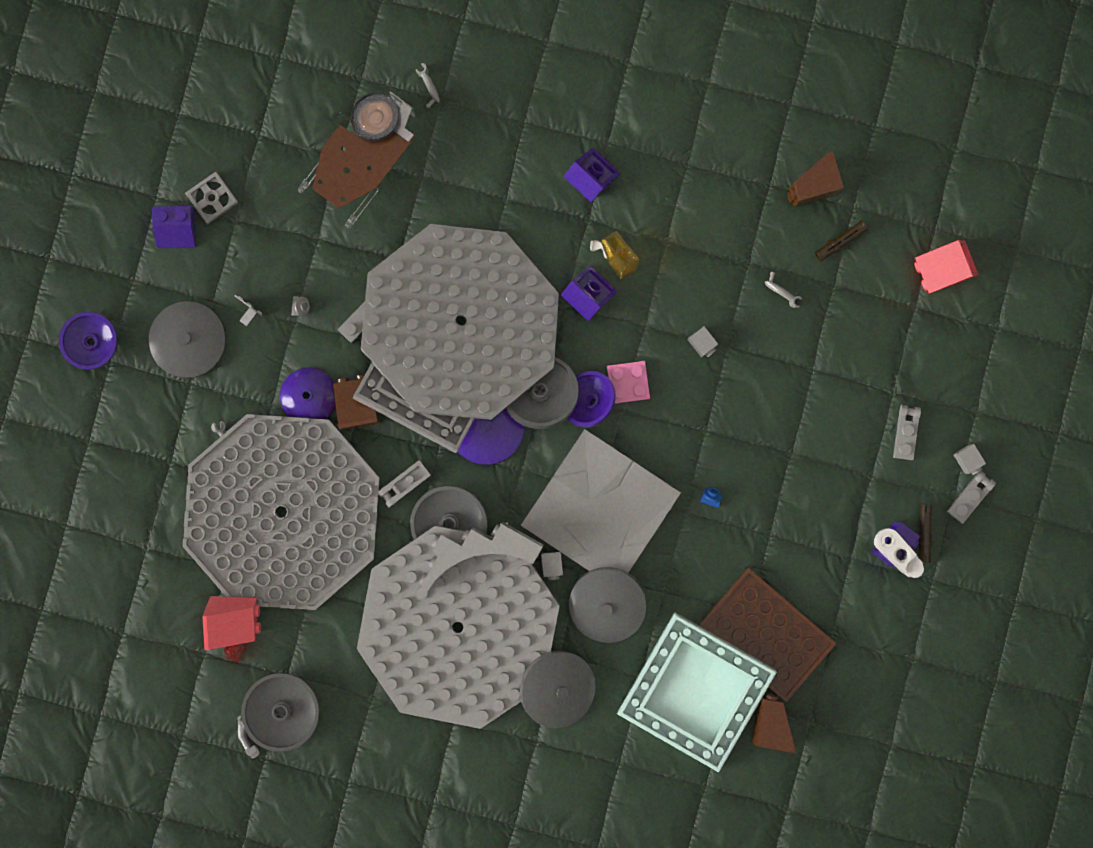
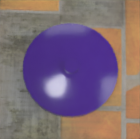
M506 409L502 410L492 420L475 418L457 452L467 460L477 464L489 465L499 463L510 457L517 450L523 439L524 426L515 421Z

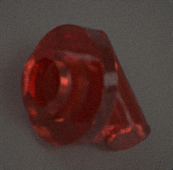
M237 644L225 647V657L238 663L246 645Z

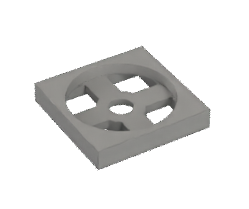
M217 171L185 193L208 225L239 203ZM216 182L222 186L216 190H211L206 183ZM201 189L204 193V198L197 203V192ZM227 192L229 196L228 204L223 207L219 202V197ZM210 194L215 195L214 201H209L208 197ZM208 205H213L217 212L206 214L202 209Z

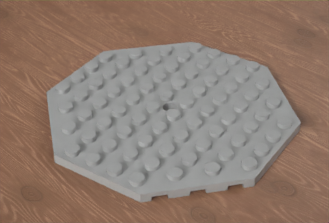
M429 224L368 272L361 351L368 356L374 363L373 365L386 377L391 386L403 397L414 412L492 420L554 368L559 293L506 232ZM462 316L465 318L466 324L463 326L458 325L455 320L457 317Z
M246 414L188 465L187 501L182 547L226 597L257 598V605H260V607L316 610L374 559L380 477L330 420ZM280 506L287 510L286 516L282 518L276 514L277 508Z
M435 525L371 569L357 650L400 713L481 729L521 702L520 685L526 669L539 656L551 652L560 604L532 563L504 554L474 556L458 562L438 577L427 593L419 590L422 586L419 583L424 573L428 574L431 570L429 564L434 556L438 557L437 554L432 552L434 547L431 544L435 537L445 533L464 543L461 539L466 531ZM455 622L463 624L462 632L453 630Z

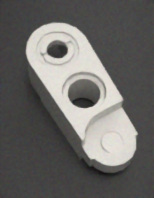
M886 528L876 534L874 545L907 577L913 578L922 575L924 571L922 561L895 530ZM886 537H889L891 539V542L889 544L885 543ZM899 549H902L905 554L901 560L896 557Z

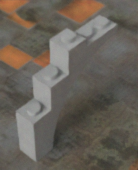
M504 522L500 526H495L491 533L494 538L474 527L470 531L466 530L461 539L464 543L442 533L441 536L437 535L431 544L434 547L432 552L437 554L438 557L434 556L429 564L431 570L428 574L424 573L419 582L422 586L419 590L427 593L436 579L447 569L458 562L474 556L504 554L533 564L543 544Z

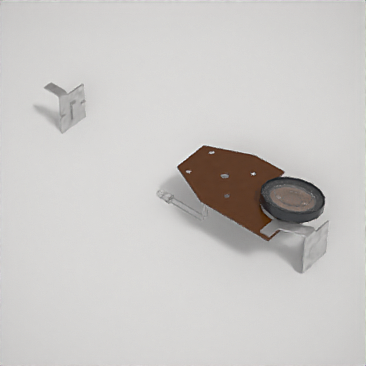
M391 91L389 92L390 96L384 93H370L361 97L351 111V124L357 134L351 133L339 125L322 147L312 189L337 208H341L369 192L371 193L376 188L378 192V185L416 137L405 128L409 115L416 117L413 107ZM368 166L372 167L370 171L367 170ZM345 168L350 169L349 174L344 173ZM307 178L304 179L298 191L303 193L310 186L311 181L308 182ZM342 197H345V198H346V200H345L344 202L341 201V198H342ZM354 214L345 223L346 228H351L358 220ZM235 295L236 298L250 307L240 319L241 323L247 326L256 313L264 317L259 310L256 311L251 303H246L243 301V298Z

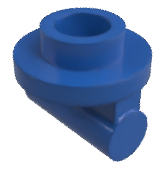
M706 488L700 502L719 508L722 494L716 488Z

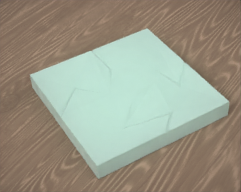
M674 612L617 714L719 772L777 671Z

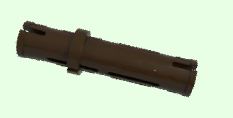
M860 220L835 239L828 240L826 245L814 252L815 256L822 262L831 254L838 253L840 248L867 231V225L863 220Z
M920 505V539L918 545L919 559L922 563H924V555H926L925 563H931V546H933V542H931L932 505H927V513H925V505Z

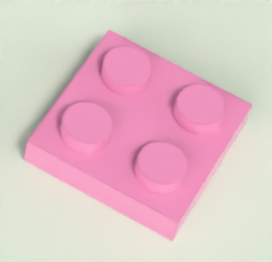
M645 361L607 366L608 378L615 388V404L650 399Z

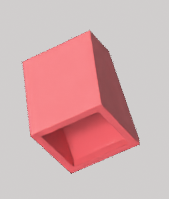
M957 240L915 258L917 261L914 263L918 273L922 274L924 279L921 280L925 291L928 290L929 293L979 275L965 240Z
M210 596L203 614L205 650L255 641L257 634L261 632V622H258L257 618L260 616V605H257V598Z

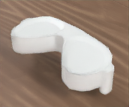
M597 240L590 242L591 251L602 249L606 259L611 258L615 254L612 248Z

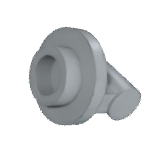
M293 296L291 315L305 316L310 308L308 299L306 297Z

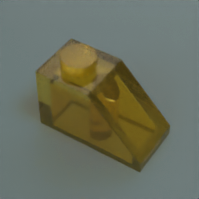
M617 231L601 239L608 262L620 279L637 270L639 258Z

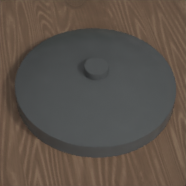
M178 302L162 310L153 321L149 332V347L156 363L166 372L182 378L199 377L210 372L222 359L226 348V331L221 319L210 308L196 302Z
M555 357L554 368L505 409L515 421L529 428L546 429L557 426L565 421L576 407L578 401V382L576 376L565 362Z
M443 485L429 490L418 500L411 514L410 528L414 540L435 525L463 531H470L474 527L487 534L488 518L483 504L472 492L455 485Z
M601 567L585 573L577 580L570 594L569 611L573 623L581 633L598 642L613 643L627 639L639 629L646 614V596L642 586L631 574L618 568Z
M562 650L547 652L535 659L526 669L520 685V699L526 713L538 724L549 728H562L577 722L589 710L595 695V678L589 665L576 654Z
M289 673L270 674L255 682L246 693L241 708L242 723L249 737L259 746L270 751H289L301 746L314 733L320 717L319 701L312 687L302 678Z

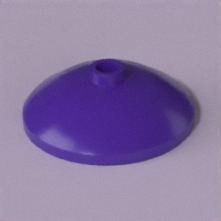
M82 312L72 316L63 325L59 335V347L63 357L71 365L85 370L96 369L108 363L113 357L117 348V333L112 323L104 316L94 312ZM90 339H94L93 345L89 344Z
M302 368L291 373L283 382L280 390V403L285 414L288 417L326 420L336 407L333 380L326 373L315 368ZM305 392L310 393V397L308 399L304 398Z
M586 371L576 376L578 382V401L572 414L567 418L570 422L580 427H592L604 421L611 413L616 398L614 385L607 376L597 371Z

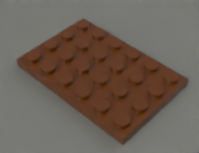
M748 567L699 623L700 627L776 669L777 673L771 681L769 688L785 702L791 698L836 645L830 637Z

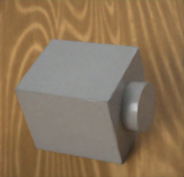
M705 326L687 339L701 358L704 355L709 357L717 351L715 347L718 343Z
M970 444L953 454L965 474L971 473L974 475L983 470L982 466L986 464L974 444Z
M561 552L541 553L544 577H548V580L559 579V576L563 575Z

